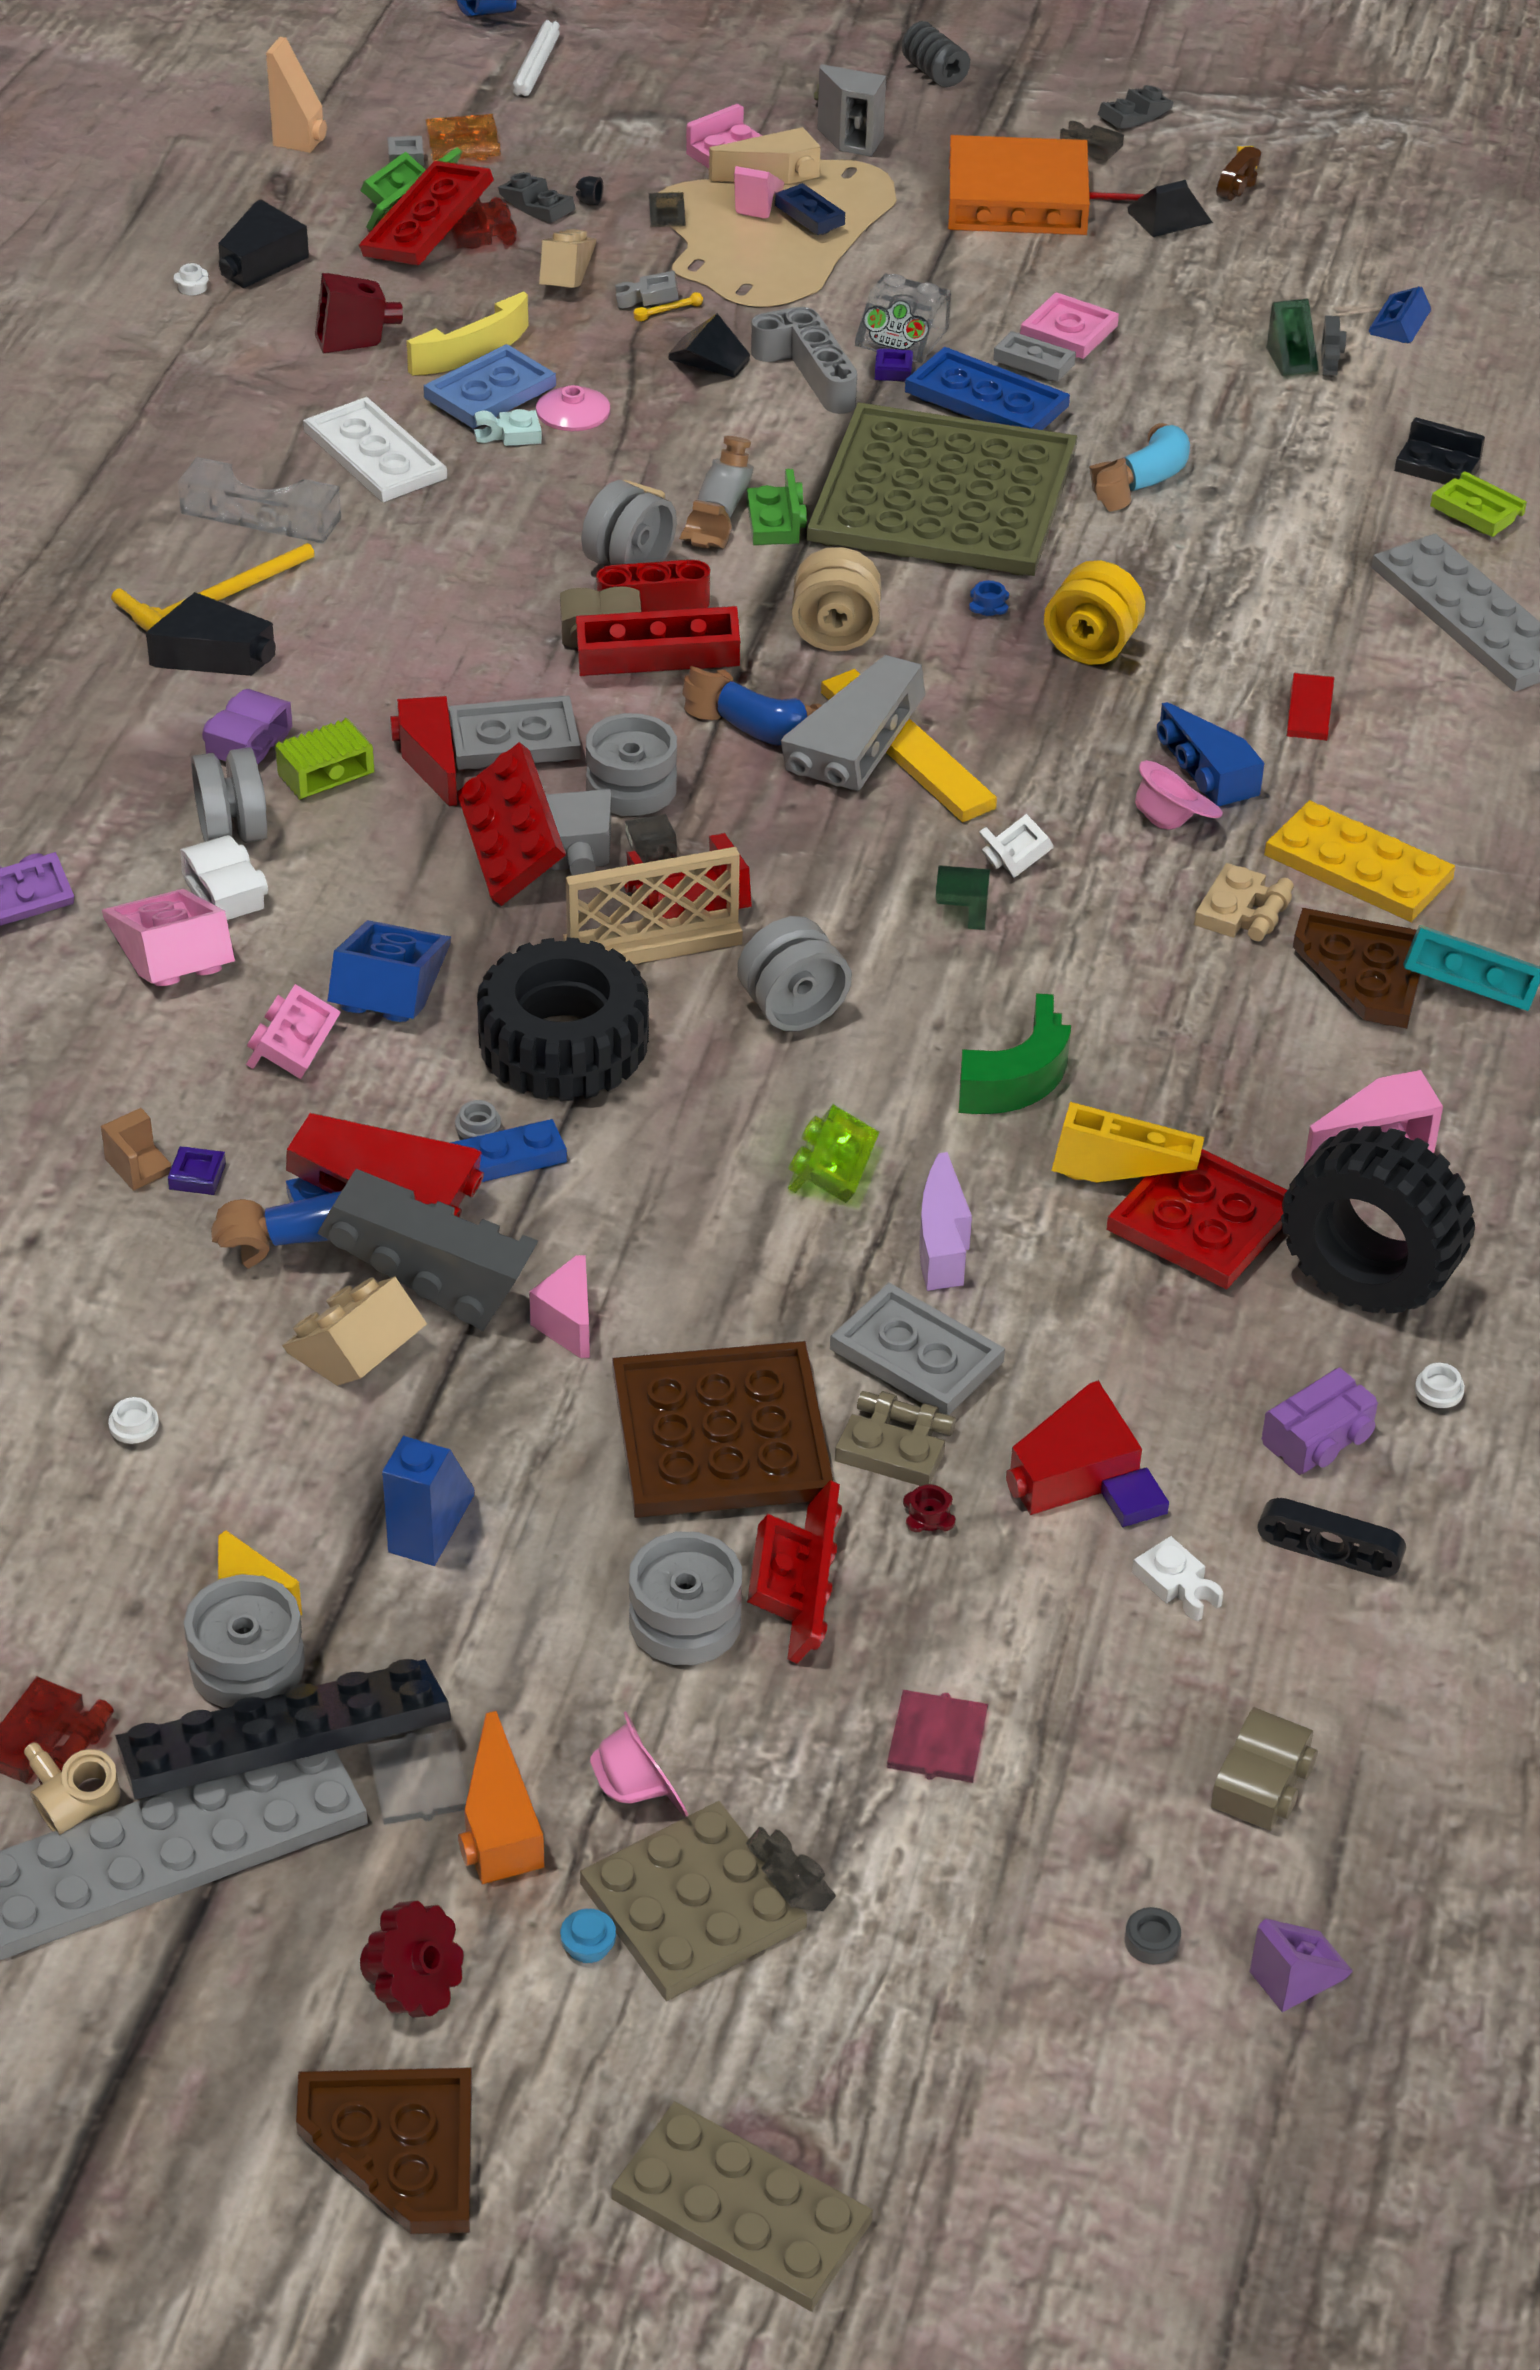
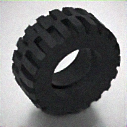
M567 937L566 941H555L554 938L542 939L541 944L532 945L529 942L519 946L514 954L507 952L496 962L497 965L493 964L483 976V982L479 985L477 992L478 1036L481 1057L492 1070V1073L504 1084L509 1081L510 1087L522 1094L529 1091L533 1093L535 1098L548 1100V1097L551 1096L560 1097V1101H573L574 1096L584 1095L585 1099L597 1096L599 1090L606 1089L610 1091L622 1083V1078L627 1080L644 1060L649 1042L648 988L646 981L641 977V972L630 960L626 962V958L613 948L607 951L601 943L590 941L589 944L581 943L579 938ZM562 1015L583 1018L568 1022L544 1020V1018Z
M1363 1126L1360 1131L1358 1128H1349L1340 1131L1337 1136L1329 1137L1325 1140L1289 1184L1290 1188L1284 1194L1282 1202L1284 1213L1281 1215L1283 1233L1289 1234L1286 1243L1291 1255H1297L1300 1260L1298 1267L1306 1277L1311 1275L1318 1282L1316 1287L1325 1294L1330 1291L1339 1297L1338 1302L1349 1307L1357 1304L1362 1306V1311L1379 1313L1383 1308L1386 1314L1404 1312L1407 1308L1416 1309L1426 1304L1429 1298H1434L1471 1247L1470 1240L1474 1236L1475 1222L1473 1217H1471L1474 1210L1470 1195L1463 1194L1466 1188L1465 1183L1459 1173L1453 1175L1448 1168L1450 1162L1441 1153L1436 1156L1428 1150L1429 1144L1423 1140L1416 1138L1413 1141L1405 1137L1406 1132L1389 1128L1387 1132H1382L1381 1126ZM1350 1199L1365 1201L1383 1210L1399 1226L1406 1241L1392 1239L1374 1231L1358 1216Z

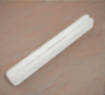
M546 20L542 24L513 82L515 86L513 92L515 95L522 94L526 97L531 93L560 34L558 22L551 23L549 20Z

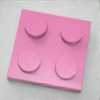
M1055 292L1021 324L1020 334L1076 352V357L1084 359L1118 326L1119 313Z

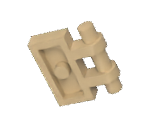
M1226 863L1195 913L1194 925L1233 938L1239 929L1243 928L1248 930V936L1252 940L1261 941L1265 935L1273 932L1279 921L1278 913L1283 912L1291 902V892L1294 884L1288 878H1280L1276 884L1265 887L1266 875L1245 867ZM1253 906H1258L1256 910L1252 909Z

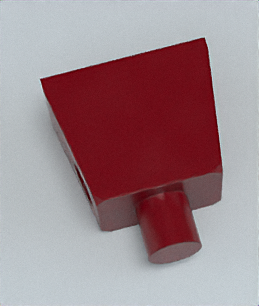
M322 273L315 326V336L322 353L377 346L381 342L383 324H402L403 307L401 302H386L382 289L376 281Z

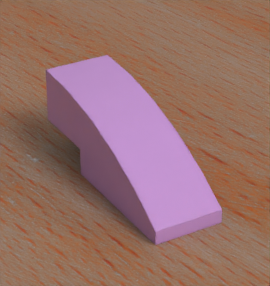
M948 1152L938 1153L929 1171L923 1192L919 1251L921 1271L927 1291L964 1285L966 1250H969L972 1215Z

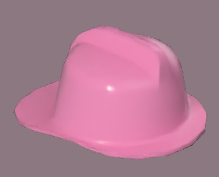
M1148 760L1140 763L1138 768L1143 779L1136 793L1135 804L1148 820L1158 828L1168 830L1179 828L1195 813L1210 818L1222 817V810L1216 804L1192 789L1182 778L1167 767Z
M625 1711L624 1716L627 1723L605 1738L590 1758V1763L601 1789L611 1799L629 1804L667 1796L684 1817L688 1816L681 1799L660 1767L645 1749L630 1716Z

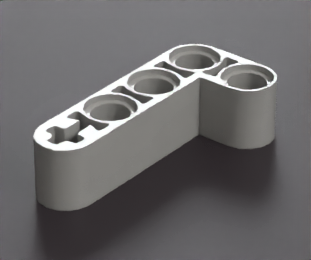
M794 307L761 313L753 317L751 323V354L755 359L763 362H773L792 358L827 411L843 414L855 409L857 370L814 309Z

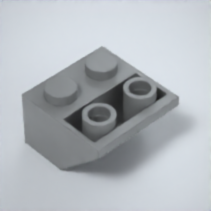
M823 64L819 67L817 129L839 151L873 156L884 137L886 76Z

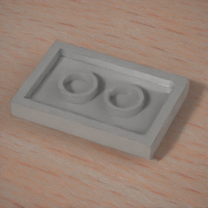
M570 695L448 706L457 770L488 767L500 754L507 752L518 742H521L530 750L534 763L581 759V745Z
M889 1282L830 1337V1350L919 1402L938 1407L939 1413L950 1415L1004 1362L1005 1356L1004 1347Z

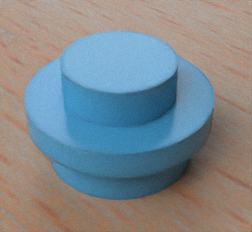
M581 1909L571 1913L562 1923L560 1930L561 1943L575 1960L582 1963H594L603 1959L614 1946L616 1927L613 1920L606 1913L597 1909Z

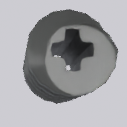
M927 21L916 22L905 33L902 41L904 57L940 86L951 87L965 78L970 68L969 54L943 33H940Z

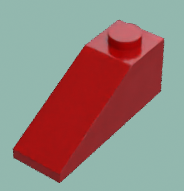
M447 696L397 699L398 716H390L392 741H400L402 758L448 806H457L456 771Z

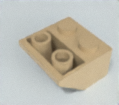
M395 1276L380 1282H376L374 1277L354 1289L349 1285L333 1294L326 1301L330 1308L321 1315L314 1312L299 1321L293 1327L296 1335L282 1346L289 1355L338 1386L361 1379L426 1326L427 1323Z

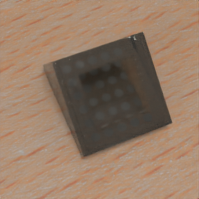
M683 192L648 194V212L651 227L686 225Z

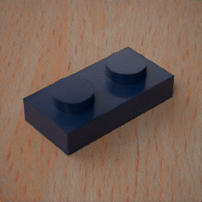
M804 183L775 193V206L816 235L826 234L830 230L845 225V212Z

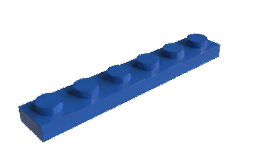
M553 1119L451 1142L472 1147L482 1152L479 1168L480 1171L484 1172L482 1182L567 1162V1148ZM301 1178L286 1181L287 1195L290 1203L329 1194V1192Z

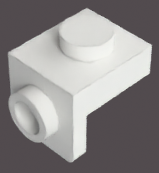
M1027 814L997 837L987 827L979 831L987 845L981 849L985 857L995 869L1003 866L1013 878L1054 848L1049 837Z

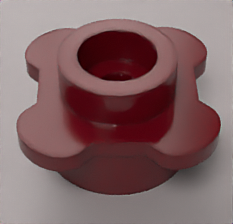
M931 1484L919 1486L912 1492L907 1493L903 1498V1505L909 1512V1516L906 1518L907 1528L913 1532L933 1531L936 1529L941 1531L951 1530L955 1526L956 1521L955 1516L950 1513V1506L953 1501L951 1494L943 1488Z

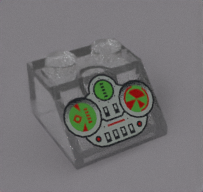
M885 273L870 291L855 338V346L876 352L879 348L913 351V362L922 363L949 329L951 290L940 288L933 283H921L905 279L898 274Z

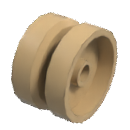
M844 547L825 548L812 553L799 565L794 579L792 618L793 625L801 638L812 646L827 651H848L863 645L874 635L880 618L881 578L873 561L858 551Z

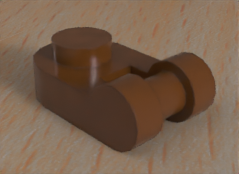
M1244 147L1227 164L1217 184V196L1232 201L1236 196L1240 197L1246 187H1253L1256 184L1258 174L1255 167L1259 165L1261 159V151L1259 149Z

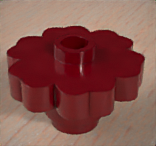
M418 1900L399 1902L393 1908L384 1910L380 1917L381 1930L372 1932L369 1935L368 1943L361 1952L360 1969L362 1975L368 1983L375 1986L376 1997L385 2003V2006L391 2013H408L413 2018L433 2016L439 2010L445 2009L450 2005V1987L458 1986L462 1981L461 1966L463 1964L464 1952L461 1946L453 1942L456 1932L455 1923L450 1917L446 1916L444 1910L439 1905L423 1906Z

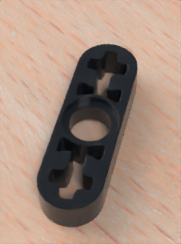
M1287 1498L1269 1500L1263 1509L1257 1525L1260 1536L1274 1546L1378 1577H1389L1396 1574L1406 1552L1404 1539L1391 1529ZM1329 1532L1335 1534L1343 1542L1337 1543L1327 1540L1320 1533Z

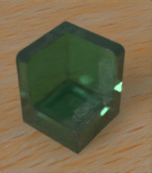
M938 866L936 902L945 905L969 906L968 929L985 930L990 869Z

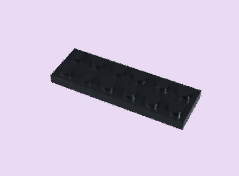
M402 1659L393 1662L386 1669L370 1673L349 1672L341 1675L337 1681L317 1686L310 1684L296 1685L289 1688L284 1694L264 1699L248 1697L237 1701L232 1707L211 1712L208 1710H195L186 1713L179 1720L159 1725L156 1723L138 1724L128 1732L115 1735L128 1782L134 1799L137 1800L452 1720L448 1700L425 1659L418 1661Z

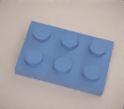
M505 344L423 385L424 398L471 428L481 426L476 424V412L489 411L495 417L499 416V412H508L556 387V373Z

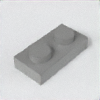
M1011 331L994 348L993 361L1006 364L1012 369H1021L1039 375L1046 380L1059 382L1075 365L1076 352Z

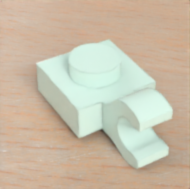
M516 409L511 412H499V418H496L489 411H478L475 413L477 425H488L485 429L474 430L476 442L488 443L494 440H503L504 446L541 444L542 430L536 410Z

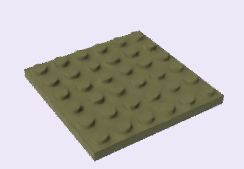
M858 402L808 524L807 541L820 542L828 546L839 545L858 548L867 552L878 551L896 554L900 557L929 559L938 563L972 566L976 569H993L1010 572L1014 575L1035 576L1077 448L1078 435Z

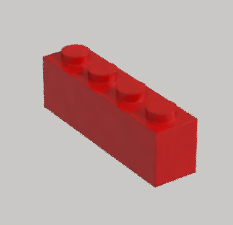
M737 606L576 616L580 676L690 669V666L700 669L740 666V630Z

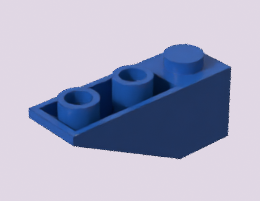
M1169 702L1162 703L1160 721L1157 723L1158 738L1177 758L1180 767L1186 769L1195 780L1198 789L1202 793H1205L1218 807L1260 796L1264 761L1244 738Z

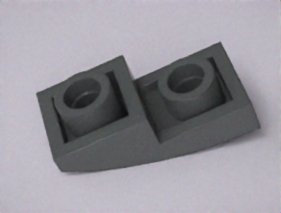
M1144 85L1143 89H1128L1126 99L1118 98L1116 102H1101L1098 116L1119 129L1130 128L1158 118L1172 109L1174 102L1163 96L1161 89L1151 85Z
M528 172L514 174L511 176L510 181L498 187L499 194L522 212L542 221L552 223L576 210L573 196L558 194L556 190H548L545 178L531 176Z

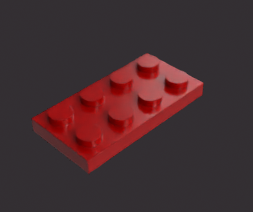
M434 160L359 244L363 257L420 265L494 181L490 168Z
M518 742L507 752L500 754L490 766L476 777L469 779L457 791L490 897L500 906H503L566 856L531 752L521 742Z

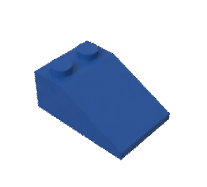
M367 920L334 950L327 1002L340 1004L342 1010L351 1013H364L367 1010L381 1012L385 1019L391 1021L405 1022L409 1021V1018L414 1019L425 1007L450 947L451 936Z

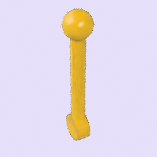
M694 292L686 299L649 309L639 307L634 310V319L636 321H645L650 315L687 305L700 306L703 303V296L698 292Z

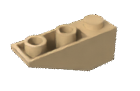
M566 229V231H560V233H553L552 238L542 240L539 284L572 288L581 286L596 245V238H587V231Z

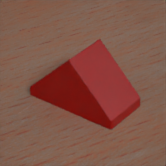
M1301 673L1293 674L1290 686L1287 737L1327 741L1335 677Z

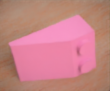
M185 889L102 909L103 918L137 974L150 983H154L155 986H168L178 983L181 980L180 976L196 972L197 975L214 974L222 970L221 965L235 961L225 911Z
M1421 1070L1378 1078L1310 1126L1304 1165L1329 1137L1337 1136L1340 1131L1349 1128H1358L1360 1131L1363 1126H1381L1382 1132H1387L1389 1128L1406 1132V1138L1413 1141L1416 1138L1423 1140L1429 1144L1427 1149L1434 1153L1443 1105Z

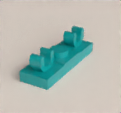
M1420 924L1403 964L1405 969L1529 1011L1540 985V966Z

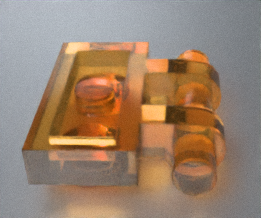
M493 114L425 119L432 161L440 160L456 147L462 151L459 159L476 158L477 161L488 160L490 156H501L500 142L497 139V128Z

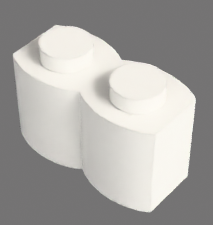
M226 835L180 849L182 874L189 888L196 896L223 909L227 920L264 909V895L268 894L267 881L263 872L255 870L250 864L248 852L243 844L238 845L230 835Z

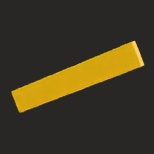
M852 669L821 682V694L829 700L861 674L856 669ZM909 718L886 753L962 823L996 809L997 797Z

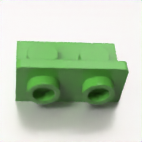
M785 469V487L765 485L759 488H747V507L753 545L799 544L800 528H806L807 512L806 505L803 504L802 482H795L794 470Z

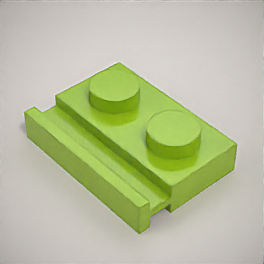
M1464 471L1461 473L1460 479L1454 478L1432 493L1430 506L1445 513L1450 518L1457 519L1475 528L1482 534L1493 537L1515 522L1517 515L1522 517L1525 514L1527 501Z

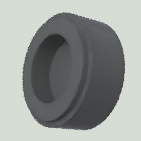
M1148 1907L1140 1909L1130 1916L1126 1924L1124 1941L1126 1949L1135 1959L1146 1964L1157 1965L1168 1962L1177 1954L1181 1939V1927L1178 1920L1171 1913L1160 1908Z

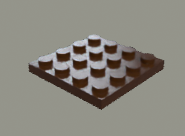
M806 1341L612 1358V1371L634 1518L811 1502L829 1480L833 1481Z

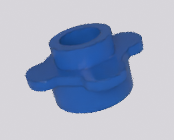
M991 580L982 581L976 584L970 591V597L973 598V602L969 604V609L972 612L985 616L1002 615L1008 612V605L1005 604V601L1009 599V593L1001 583Z

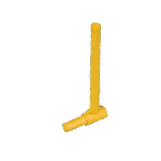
M306 543L199 592V594L220 601L315 556L314 549L309 543ZM121 588L116 589L111 596L112 601L130 614L133 621L145 631H148L185 600L183 599L161 609L159 607H150L144 603L141 604Z

